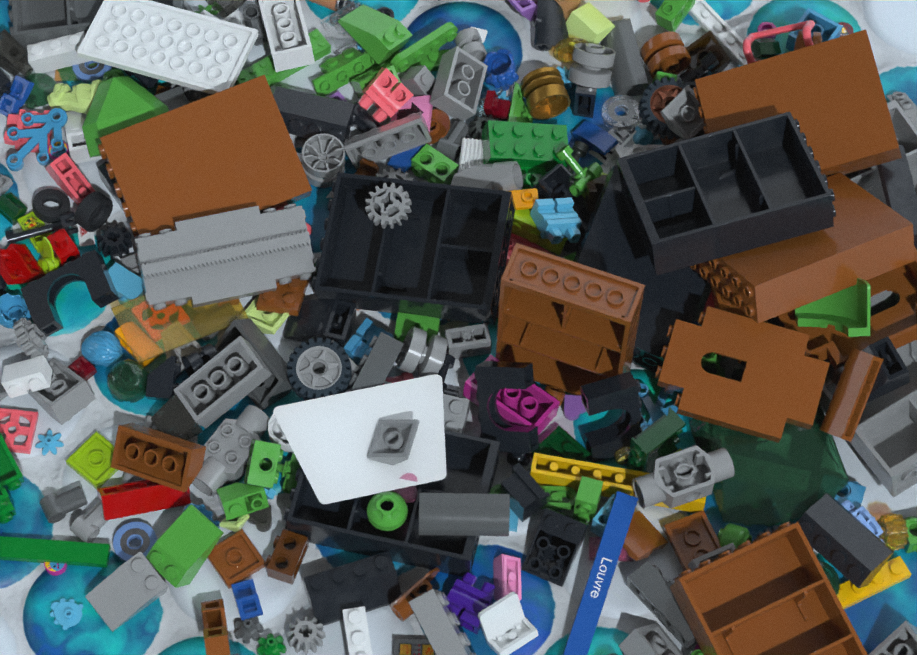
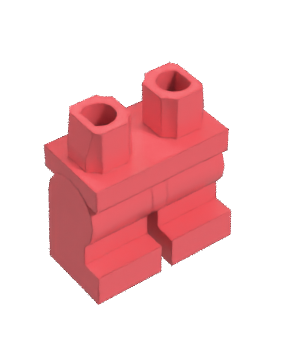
M381 68L376 77L362 91L363 95L357 103L364 110H367L374 104L377 110L371 116L376 122L381 123L387 117L392 118L413 94L401 82H398L399 80L387 68Z
M23 109L19 110V114H8L7 127H17L19 130L38 129L46 124L34 123L32 126H25L21 120L22 115L26 113V110ZM44 110V113L36 111L27 112L32 115H47L51 110ZM27 117L25 121L29 122L31 117ZM52 130L47 134L48 146L50 145ZM7 131L4 134V143L15 145L16 151H19L31 139L20 138L12 141L9 139ZM14 131L10 135L15 136L17 132ZM39 143L31 152L39 153Z

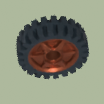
M667 77L660 81L659 79L655 80L653 84L651 83L645 89L640 99L638 110L639 118H642L641 123L647 125L646 130L648 132L652 130V135L656 136L659 134L662 139L668 137V140L674 137L676 139L680 138L668 128L660 112L689 85L688 83L683 85V80L678 79V81H675L673 77L667 80Z

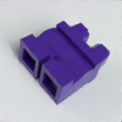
M466 572L461 580H456L447 596L450 604L447 607L450 612H454L458 619H460L461 627L478 634L481 628L478 614L493 604L495 586L485 582L481 590L474 587L477 577Z

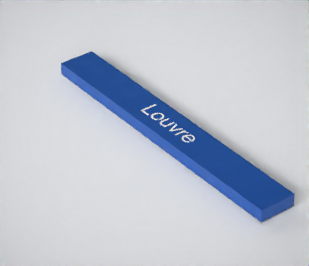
M617 491L562 655L588 654L638 501L636 497Z

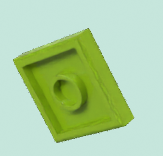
M97 431L66 460V464L95 489L100 488L118 471V469L111 467L114 445Z

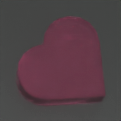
M406 473L400 477V479L418 481L413 473ZM417 485L392 490L408 503L415 501L418 495Z

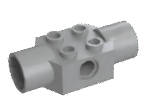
M248 405L237 419H225L205 443L206 450L203 465L192 484L205 495L214 497L217 493L216 489L221 488L224 483L234 484L239 482L246 473L252 439L260 440L268 429L270 418L256 406Z
M695 445L656 459L653 472L634 478L632 485L635 496L638 498V503L642 508L661 502L669 508H674L711 495L714 483L734 477L735 471L732 459L724 447L706 453Z

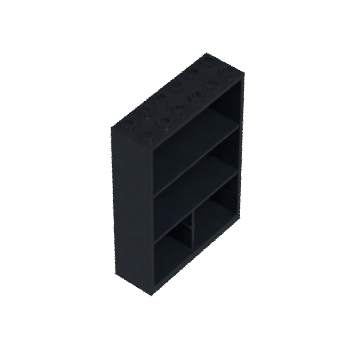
M790 112L617 159L621 190L656 276L834 227L833 217H836V211L832 204L835 201L833 189L828 188L826 175L821 174L820 164L818 160H814L813 150L811 146H807L806 136L804 132H800L799 122L792 117Z
M616 161L606 177L573 262L645 285L632 363L656 373L658 365L663 366L664 358H661L664 345L668 346L671 339L667 337L669 326L675 325L676 319L688 323L692 322L707 280L703 279L695 270H692L690 266L656 276L622 193Z
M347 173L337 174V179L333 180L332 184L333 199H330L328 203L329 218H326L324 223L325 238L322 237L320 242L322 253L316 262L317 277H314L312 281V289L315 290L316 297L319 300L338 299L356 304V309L396 314L400 312L446 320L495 325L500 299L501 278L506 267L516 210L511 191ZM383 183H386L387 187L395 183L396 189L402 186L403 192H408L412 205H410L411 213H406L408 220L401 219V226L394 223L393 229H391L390 225L383 229L381 223L375 226L373 220H369V213L365 210V207L368 206L365 200L371 199L369 192H377L376 186L382 189ZM396 196V200H399L400 203H402V200L398 196ZM375 209V212L381 216V212H378L377 209Z
M445 430L446 477L434 482L391 490V492L399 494L405 500L408 510L407 518L403 525L392 531L379 530L368 520L367 506L370 499L376 494L322 504L319 502L303 469L298 468L295 477L297 485L296 488H292L290 493L291 506L286 508L284 520L286 521L285 529L306 536L309 543L367 556L389 551L394 562L430 570L438 567L440 569L439 572L461 577L466 572L471 574L480 536L419 535V493L490 494L499 462L500 442ZM384 501L380 507L384 511H390L394 505L390 501Z

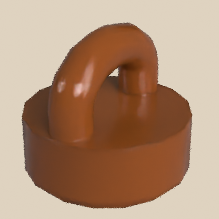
M546 386L544 391L560 401L559 406H561L566 393L559 388Z

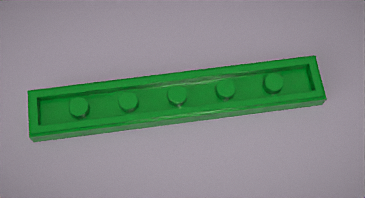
M0 536V560L108 567L111 550L110 544Z

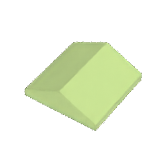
M590 2L572 11L566 21L568 36L575 44H598L615 27Z
M257 295L240 318L251 319L263 334L274 335L289 317V313L281 314L257 310L256 303L259 297Z

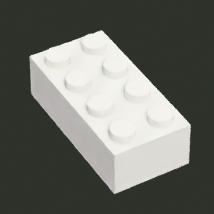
M258 0L275 71L280 72L314 64L313 50L300 1Z

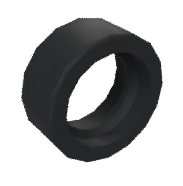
M99 191L90 193L79 204L74 216L75 222L88 232L98 230L109 218L113 209V202Z

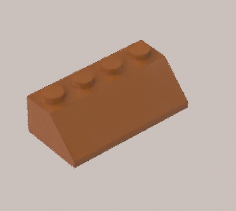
M136 423L122 424L118 426L111 467L186 492L202 468L206 447Z

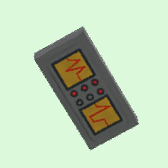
M394 639V655H436L428 639Z

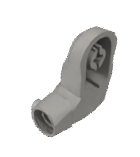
M516 161L495 162L493 164H480L456 173L453 176L451 185L502 191L522 190L523 176L521 168Z

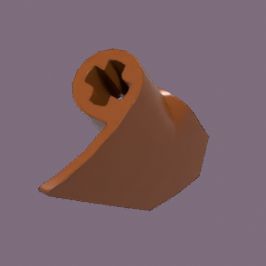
M438 567L429 571L391 603V610L399 620L404 622L414 613L409 601L432 589L430 581L439 572L440 569Z

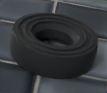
M45 189L38 192L34 197L33 212L43 222L57 223L61 221L59 214L70 212V200L66 194L59 190ZM52 201L59 205V209L50 211L45 209L43 204Z

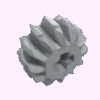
M307 615L304 616V621L296 618V624H290V631L287 632V638L290 639L288 642L289 646H295V652L297 653L302 649L305 655L308 654L309 649L316 653V646L322 647V639L325 638V632L322 631L323 624H317L315 617L308 621ZM304 633H309L308 637H304Z

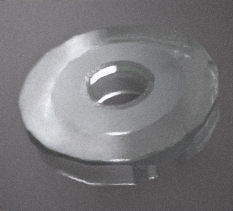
M627 95L610 97L602 106L604 124L615 131L633 129L641 120L638 110L639 102ZM618 111H624L627 114L624 116H619L616 113Z

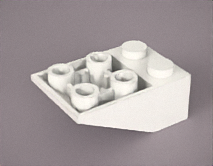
M75 111L66 112L68 120L64 127L71 160L74 164L102 159L101 156L90 157L82 129L87 114Z

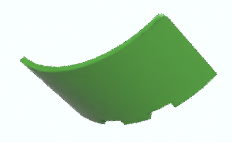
M857 278V283L854 286L796 308L795 322L797 326L827 328L829 324L834 325L835 330L846 334L848 337L870 336L871 286L867 281Z

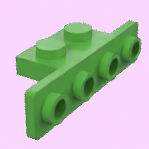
M355 48L344 50L342 54L329 58L320 65L321 71L324 74L312 80L316 95L326 96L351 82L353 78L377 67L378 63L366 51L361 53Z

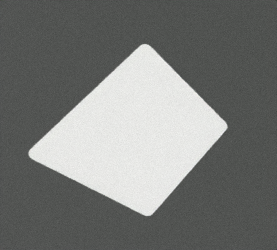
M438 374L277 406L273 410L274 416L319 502L322 504L434 482L446 477L442 377ZM379 420H419V426L408 460L396 465H389L368 459V453Z

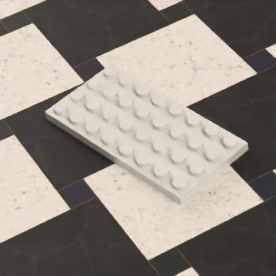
M104 0L76 53L80 58L213 95L234 86L259 33L257 29L151 0Z

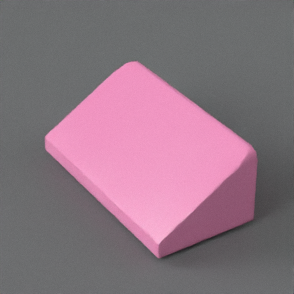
M506 554L497 556L493 560L494 600H500L511 592H515L518 595L519 601L522 600L521 558Z

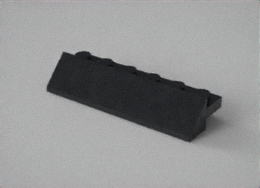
M899 145L902 158L879 164L877 168L887 206L913 223L914 246L917 249V194L904 146Z

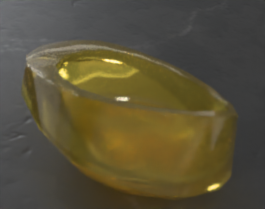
M581 38L560 40L555 45L553 57L559 62L573 63L575 62L572 60L574 45L576 43L589 42Z

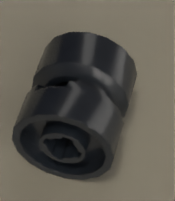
M211 343L198 348V352L192 351L182 356V363L189 377L218 354Z

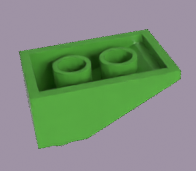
M364 4L338 21L378 65L402 50L412 37V34L399 20Z
M189 505L155 542L146 559L175 588L189 585L224 532L194 505Z

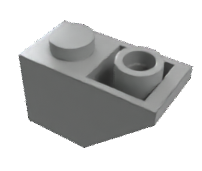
M425 65L410 67L400 79V82L413 94V97L432 95L436 81Z

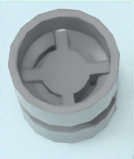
M467 28L457 33L454 39L456 46L483 62L487 52L478 30Z

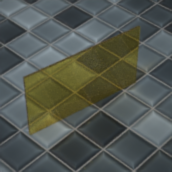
M145 295L111 308L138 364L227 328L234 319H248L239 299L192 308L191 300H188V304L182 306H175V303L166 305L167 308L155 311L154 308H148L144 298Z

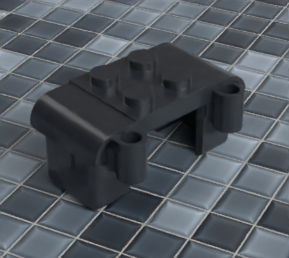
M559 163L540 178L538 183L531 189L536 188L538 190V199H553L554 201L555 198L572 197L574 201L573 209L582 221L579 228L581 233L579 241L577 243H570L567 239L564 245V249L567 252H573L576 249L578 250L593 211H587L584 202L585 198L582 195L575 197L570 192L569 187L571 184L569 182L573 175L563 164Z

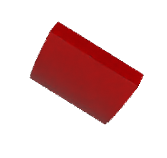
M11 243L7 249H0V275L7 285L32 282L46 275L25 244Z

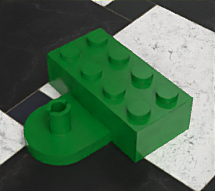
M488 120L482 130L484 164L516 161L521 168L523 176L522 190L534 187L539 179L557 164L561 163L565 167L568 165L565 159L560 161L555 155L562 147L568 144L567 125Z

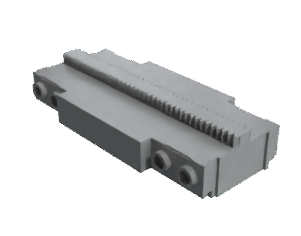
M289 204L284 206L283 210L276 211L275 208L263 210V213L260 214L259 206L175 222V231L164 229L159 231L158 235L151 236L150 233L138 235L134 244L138 250L137 259L145 291L146 305H148V308H154L156 311L167 308L166 305L174 303L175 306H182L188 304L187 301L191 300L192 308L276 291V282H279V285L291 283V279L300 278L301 281L313 278L312 275H315L317 270L313 264L314 257L310 244V235L305 222V210L302 209V206L296 207V204Z

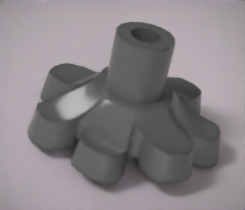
M253 617L242 620V622L236 621L234 628L238 630L234 634L235 638L240 639L243 637L242 641L245 644L250 643V638L258 641L260 639L258 633L264 631L263 626L258 624L259 618Z

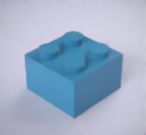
M810 8L805 11L797 22L813 20L815 26L811 30V37L813 32H821L822 42L840 37L843 27ZM803 29L791 31L788 34L785 47L787 50H794L797 35Z

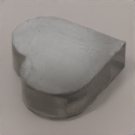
M271 505L268 508L249 513L250 517L247 521L255 525L257 530L260 532L270 530L272 527Z

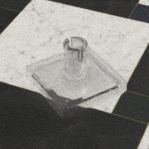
M354 1L320 20L328 42L331 45L332 52L335 55L358 43L338 22L339 19L358 8Z

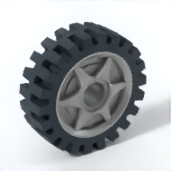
M308 339L307 343L305 341L300 343V347H296L294 353H291L287 363L289 383L297 396L302 397L304 401L345 392L351 381L352 368L349 356L343 347H340L337 342H331V339ZM318 367L325 369L322 374H315L314 370Z

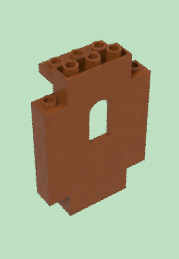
M914 246V262L866 280L871 286V297L885 290L895 292L900 297L899 302L895 306L870 316V336L848 337L846 334L835 330L834 325L829 324L827 328L798 327L795 322V309L776 316V322L780 327L810 335L804 356L821 361L829 359L835 370L846 363L851 348L862 351L868 345L887 336L896 349L917 340V249Z
M707 306L706 312L701 311L698 324L702 326L676 319L675 325L669 326L667 337L671 339L669 345H664L661 358H664L663 366L658 365L655 378L659 379L657 386L665 388L664 393L673 395L674 391L682 393L677 394L674 405L678 407L677 414L777 443L781 440L785 423L811 429L830 363L804 356L810 335L766 322L758 324L752 318ZM708 353H715L746 362L741 382L706 372L701 366L702 357Z

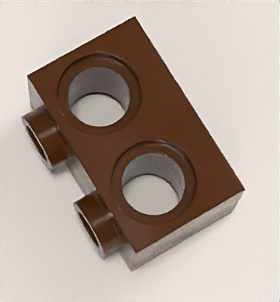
M283 529L281 535H277L274 540L273 548L275 549L273 554L268 555L265 562L268 577L293 585L309 547L308 537ZM288 544L295 545V547L292 549L285 548V546ZM280 563H284L287 565L283 569L276 567Z

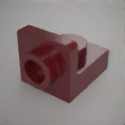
M487 90L483 107L487 117L492 114L493 119L507 120L511 102L509 100H501L495 91Z

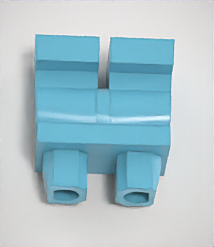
M572 197L555 198L554 201L553 199L535 200L530 216L537 229L541 232L540 236L542 239H549L551 244H559L566 237L570 243H577L581 237L579 228L582 221L573 209L574 201Z

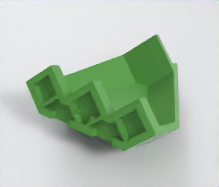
M129 76L113 77L100 82L82 127L90 157L101 156L98 150V145L101 144V137L169 111L168 106Z

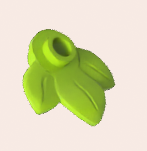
M43 237L41 241L36 242L41 255L38 264L44 273L47 274L59 269L60 264L58 259L54 257L50 241Z

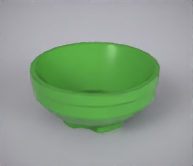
M391 491L377 493L370 499L367 506L369 522L375 528L382 531H392L399 528L405 522L408 514L405 500L399 494ZM384 501H390L394 507L390 511H384L380 505Z

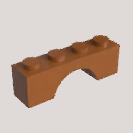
M223 599L201 602L206 655H231Z

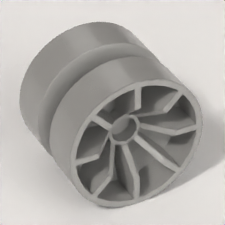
M576 43L573 49L572 60L577 63L570 65L569 81L591 88L609 87L612 72L607 68L613 66L616 52L599 44Z
M317 134L310 137L303 145L302 167L311 185L319 188L332 187L333 180L337 179V174L345 172L344 145L333 135Z
M412 326L404 339V345L399 353L397 369L412 373L418 366L419 377L438 374L446 357L448 339L432 334L426 343L427 331Z

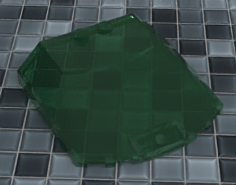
M820 402L811 429L785 423L779 443L694 418L688 422L695 445L706 453L724 447L732 459L735 471L734 477L714 483L712 491L723 522L744 524V526L760 524L772 526L800 519L826 493L835 498V495L842 488H845L849 483V478L834 438L831 434L820 430L825 417Z

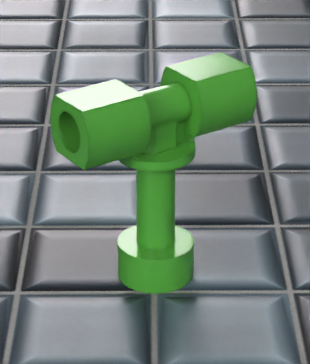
M567 144L555 155L560 161L565 159L576 173L573 176L576 181L569 187V190L575 197H578L585 192L586 183L598 178L603 169L597 162L589 165L588 168L586 166L582 168L571 155L573 150Z
M294 452L290 461L286 460L284 464L278 463L276 469L285 478L282 490L288 494L291 493L292 488H296V472L298 468H302ZM263 458L259 463L261 470L263 468L267 469L270 465L266 458Z

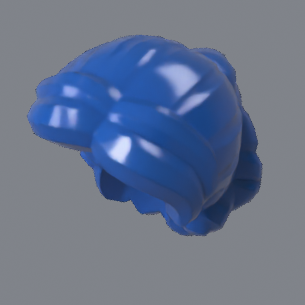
M500 49L497 52L486 54L483 62L488 66L485 83L494 86V88H501L503 91H507L519 79V75L515 72L512 52L508 49Z

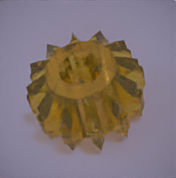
M888 513L881 515L877 522L884 533L879 538L883 539L885 544L893 551L903 549L907 545V538L909 537L906 520L903 519L901 514Z

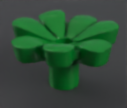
M270 633L267 635V639L261 637L258 640L260 647L257 649V655H281L280 653H286L287 648L282 644L284 642L282 636L274 638V635Z

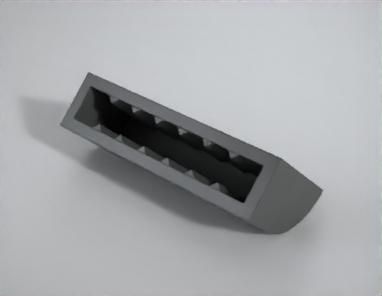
M628 18L612 21L615 27L600 41V44L616 52L613 66L607 68L612 72L610 81L615 99L642 95L648 87V80L631 20Z
M419 493V535L509 536L510 494Z

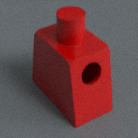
M60 229L46 237L52 245L54 257L58 259L60 268L67 263L68 257H70L71 261L81 257L77 246L65 229Z

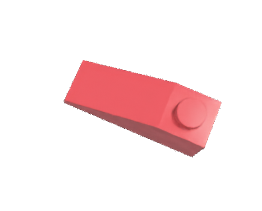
M66 152L45 168L57 185L78 206L87 195L95 192Z

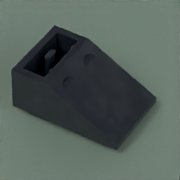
M338 299L303 300L298 316H290L284 338L300 342L305 341V343L308 342V339L312 338L313 340H317V338L326 340L327 338L337 342L340 347H344L350 339L357 316L356 304Z
M888 336L868 345L862 350L884 359L867 403L910 383L909 370ZM845 364L830 374L836 386Z
M545 508L521 570L563 587L590 524L553 508Z

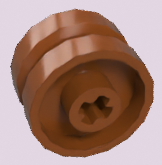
M674 31L663 32L650 38L644 43L640 51V55L653 79L657 71L678 76L691 64V57L686 47H684L680 35Z

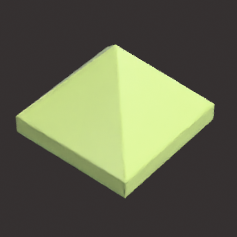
M245 514L228 521L225 517L220 522V527L238 532L250 516Z

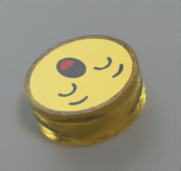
M630 447L621 448L614 454L617 464H627Z

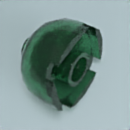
M131 359L121 360L115 363L109 370L107 375L108 391L119 402L130 401V403H135L146 395L149 373L144 365L138 361Z

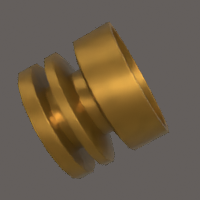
M542 67L529 72L523 77L520 87L533 118L538 120L554 118L562 114L570 106V98L558 69Z

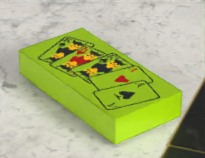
M33 211L17 219L23 231L45 226L44 222L38 219ZM51 233L29 238L37 253H39L36 242L41 241L43 237H47Z

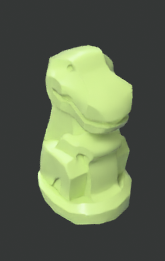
M93 80L91 84L80 83L73 86L72 90L68 84H56L53 92L47 96L48 103L51 109L61 108L64 111L88 114L99 83L103 81Z

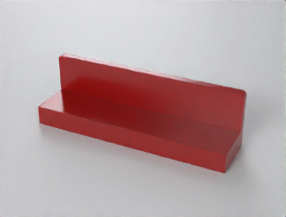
M147 479L97 489L105 520L191 503L189 488L186 492H182Z

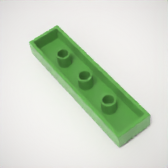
M318 29L308 33L315 61L331 53V45ZM269 55L242 70L235 84L239 85L265 75L271 87L308 65L276 72L272 55Z

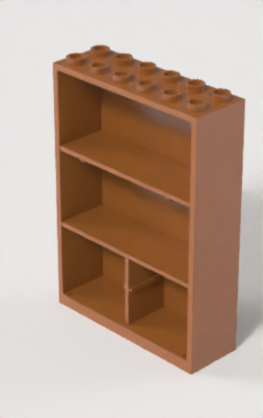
M867 30L695 80L696 87H693L699 105H701L698 109L701 119L703 118L704 124H706L703 126L705 135L790 112L792 117L798 120L800 132H804L807 146H811L814 160H818L821 174H825L826 178L837 173L844 175L902 158Z
M265 75L100 138L101 144L98 145L102 160L107 159L108 164H105L110 179L114 178L116 181L114 189L118 199L123 198L124 202L121 204L126 218L130 217L132 220L129 224L134 237L144 233H150L151 236L158 235L159 231L164 229L175 231V222L259 206L260 214H262L263 210L269 208L279 209L307 198L312 192Z
M837 173L827 177L828 188H832L835 195V201L832 202L836 211V217H833L834 227L690 266V268L695 270L713 288L720 291L725 298L732 301L737 308H740L748 317H751L759 324L854 286L857 283V278L866 281L914 262L913 223L842 173Z
M516 243L501 278L496 358L502 362L533 363L534 381L580 396V386L630 372L645 285Z
M786 522L777 527L772 534L770 531L761 534L756 540L752 541L753 543L750 540L746 541L733 550V553L731 550L718 555V558L713 560L714 562L710 559L699 564V567L693 569V572L691 569L685 570L678 574V577L674 578L675 582L670 586L704 655H868L798 522L792 525L790 522Z

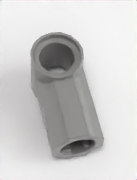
M101 501L85 516L81 515L76 518L70 527V531L84 542L92 543L99 535L102 526L108 521L103 517Z

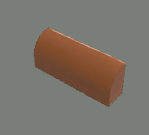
M851 348L821 424V431L850 442L852 441L884 359Z

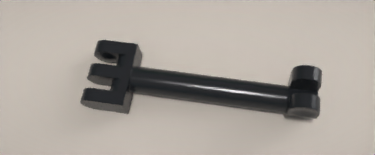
M74 212L59 214L61 221L15 234L13 230H7L5 235L8 245L60 229H65L68 235L78 233V227L69 229L70 226L77 224L75 219L67 221L68 218L75 216Z

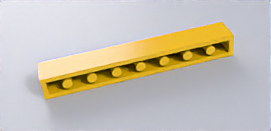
M534 453L530 471L531 477L539 485L567 486L573 488L576 492H578L582 476L604 481L601 496L609 498L616 494L617 491L636 497L632 480L649 474L540 453ZM706 496L670 509L693 513L703 511ZM663 502L654 505L669 508Z

